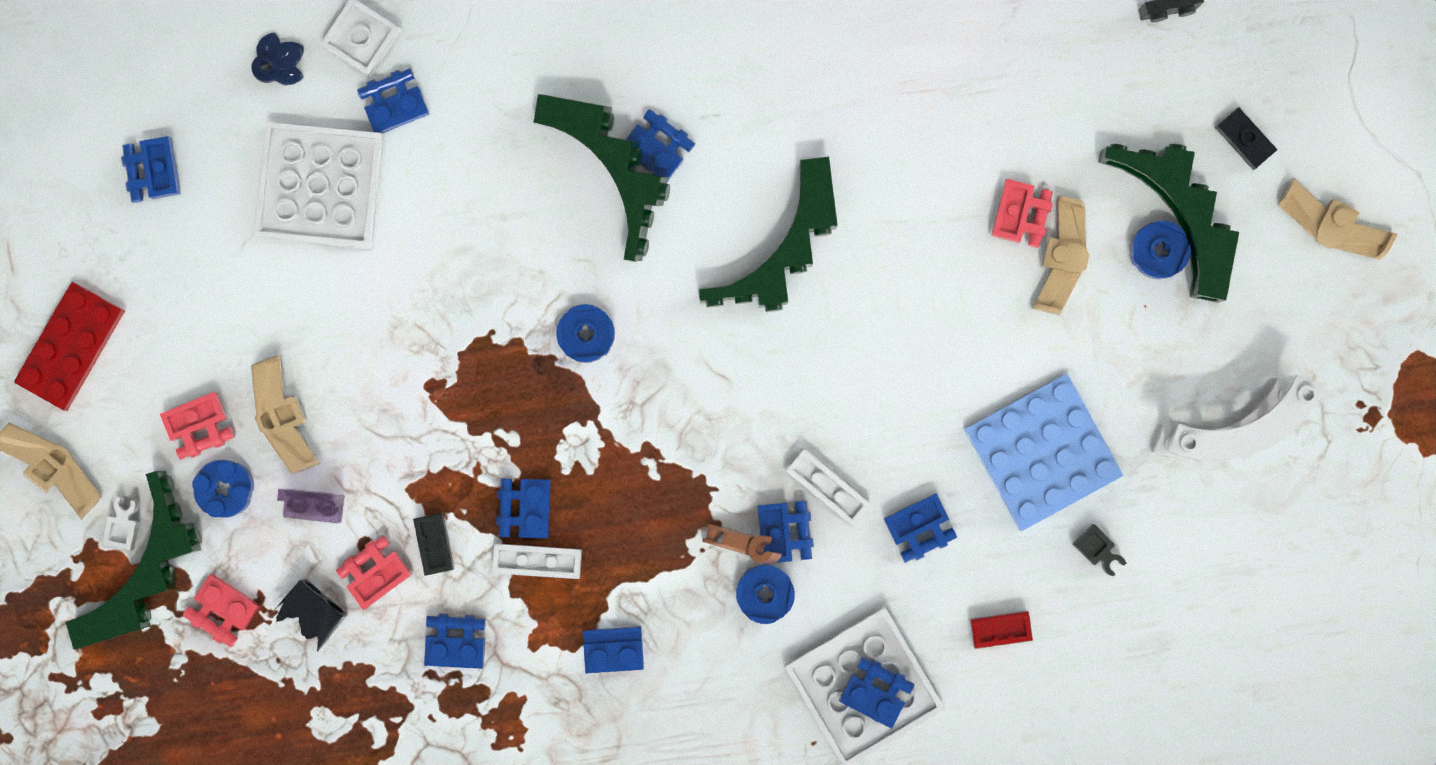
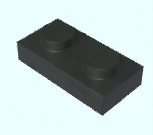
M1154 0L1145 2L1138 9L1140 20L1150 19L1151 23L1168 19V15L1178 13L1179 17L1189 16L1196 13V9L1204 3V0Z

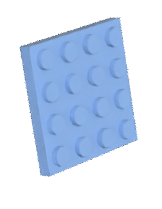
M1068 374L1060 376L964 429L1019 531L1031 527L1124 476Z

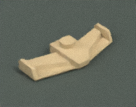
M1296 179L1291 180L1278 204L1311 234L1316 242L1329 249L1335 248L1381 260L1389 252L1398 235L1397 233L1356 224L1355 221L1360 212L1336 199L1330 200L1327 207L1323 206Z
M1065 196L1057 197L1058 239L1048 238L1041 266L1052 270L1032 309L1056 315L1061 314L1082 271L1086 270L1089 253L1086 249L1085 203L1082 200Z
M276 355L251 365L256 409L255 420L260 432L265 435L291 474L321 464L295 428L305 424L306 420L297 396L285 399L281 356Z
M8 423L0 431V451L29 464L23 471V475L42 491L47 493L55 485L80 520L96 506L102 496L72 458V454L60 444L56 445L11 423Z

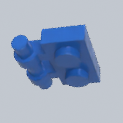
M411 68L401 72L396 70L391 72L389 77L379 81L373 79L366 82V86L357 89L361 100L370 96L374 100L373 104L364 107L373 132L383 134L430 115L419 87L416 86L411 89L406 87L405 82L415 79ZM396 86L398 94L383 99L381 92Z
M649 109L643 118L651 124L650 128L646 131L637 124L626 140L640 142L639 148L642 149L640 164L654 175L668 177L669 181L684 161L682 157L676 154L677 150L681 146L687 152H690L696 143L687 137L688 134L682 129L677 130L667 122L668 118L661 113L657 115ZM660 131L672 139L668 147L655 138Z
M165 136L139 141L141 153H135L134 144L122 145L124 156L121 157L122 166L126 167L128 181L125 182L126 191L130 192L132 203L143 201L142 191L144 189L148 190V196L151 199L181 194L172 138ZM143 164L145 178L140 179L138 165Z
M501 478L500 490H497V499H500L499 516H496V525H499V537H510L511 526H519V537L549 538L551 480L521 479L520 490H512V479ZM512 499H520L519 517L511 516Z
M937 493L883 518L895 544L898 545L905 541L909 544V549L900 552L904 563L913 559L917 561L925 557V553L937 547L942 549L948 546V542L957 538L953 528L942 532L939 526L948 521L949 518ZM930 529L933 537L918 543L915 536Z
M807 501L795 502V514H788L787 503L757 505L760 535L772 537L771 543L764 547V553L767 551L781 553V558L776 563L791 562V550L800 549L801 560L812 559L811 548L814 547V540L810 538L809 521L812 520L811 512H808ZM789 523H797L798 540H790Z
M439 613L438 616H427L426 627L437 628L438 634L437 636H426L424 666L484 668L486 638H474V630H485L486 619L475 618V615H465L464 618L449 617L448 614ZM448 628L464 629V637L448 636Z
M861 657L857 668L866 673L863 679L853 674L851 675L839 698V702L892 729L905 704V701L895 697L900 689L910 694L915 684L906 680L905 675L899 672L893 673L881 667L882 663L874 659L870 661ZM875 677L889 684L886 691L872 685Z

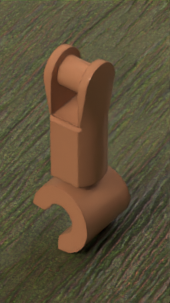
M706 524L708 532L706 538L702 539V542L749 555L753 561L758 563L773 564L781 558V553L771 551L764 553V547L771 543L772 537L761 535L754 537L721 526ZM719 532H724L722 542H717Z

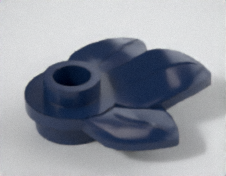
M269 33L259 41L256 47L258 57L253 60L251 65L252 74L258 81L263 83L276 81L282 85H293L304 78L302 72L296 67L304 53L303 45L296 42L280 43L276 33ZM268 64L271 66V69L264 71L261 69V66Z

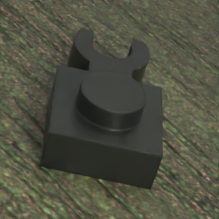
M1092 524L1072 544L1092 565L1095 566L1101 561L1104 572L1110 576H1115V572L1110 568V563L1113 560H1117L1123 566L1127 564L1122 556L1110 552L1115 544L1095 524Z

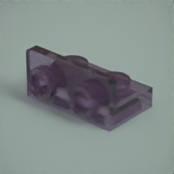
M284 488L278 489L277 501H284L283 517L341 523L345 494Z

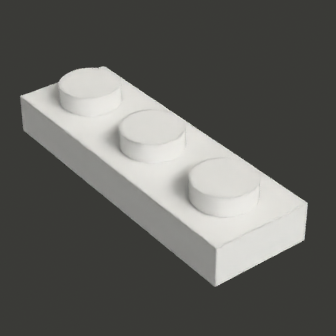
M805 448L785 470L852 527L871 506L867 500Z
M495 543L492 573L580 579L582 549Z

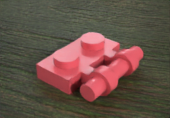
M1006 179L991 236L1020 243L1023 233H1027L1030 235L1028 246L1039 248L1041 238L1045 237L1047 230L1044 227L1047 214L1051 213L1053 206L1051 202L1053 191L1042 189L1040 198H1034L1032 195L1035 186ZM1029 207L1036 210L1033 224L1026 222Z
M212 392L160 414L170 441L182 438L185 446L176 449V454L180 460L189 456L194 458L201 455L203 450L213 446L215 448L225 445V441L235 438L231 427L220 431L217 423L228 419L217 392ZM206 428L209 436L196 441L193 433Z
M384 535L375 541H369L365 544V549L354 557L350 555L343 561L344 564L336 569L337 574L342 579L350 573L355 578L346 587L363 610L370 607L413 575L396 551L387 557L383 555L381 550L390 545ZM373 558L376 565L364 573L361 565Z
M209 574L194 597L195 601L203 605L198 612L189 606L184 611L183 617L190 620V625L196 629L202 628L213 636L212 639L219 644L223 642L232 648L238 640L236 636L230 633L233 626L241 631L245 630L261 605L216 575ZM212 612L225 619L221 626L208 619Z

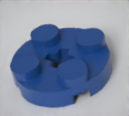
M1162 220L1149 223L1141 228L1133 237L1130 248L1132 264L1143 275L1152 279H1167L1174 276L1186 267L1190 259L1191 247L1190 244L1188 245V240L1185 237L1186 233L1180 226L1169 221ZM1160 243H1164V249L1168 253L1167 255L1157 257L1153 248Z
M582 304L572 307L560 319L557 325L556 337L559 347L568 357L577 362L591 363L600 360L609 353L615 340V328L612 320L604 311L594 305ZM583 326H588L590 331H594V336H591L588 342H584L582 337H578V332L583 330Z
M216 460L205 465L193 479V494L198 506L209 516L233 517L242 513L249 506L252 491H254V481L250 472L243 465L228 460ZM220 482L230 484V488L227 490L229 495L226 497L217 492Z
M758 565L747 570L739 580L736 589V599L741 611L750 620L760 624H771L783 618L791 610L795 599V591L789 576L780 568L772 565ZM763 586H769V591L774 592L773 598H768L767 602H761V597L757 596V591L763 590Z

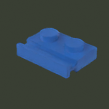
M641 626L583 630L585 674L644 670Z

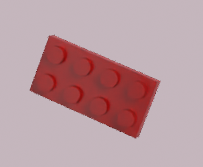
M71 282L14 383L59 409L68 411L125 310L83 286Z

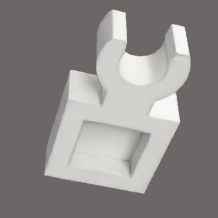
M116 497L113 503L116 517L107 516L102 545L134 550L140 521L132 520V515L139 509V500H131L130 507L126 510L123 507L124 497Z

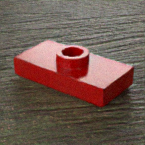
M1029 611L969 619L973 647L975 649L1033 641Z

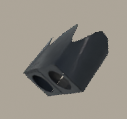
M302 579L298 581L277 606L279 607L282 604L276 617V622H281L288 617H299L301 635L305 636L306 639L317 637L318 652L348 614L330 598L326 597L307 579Z

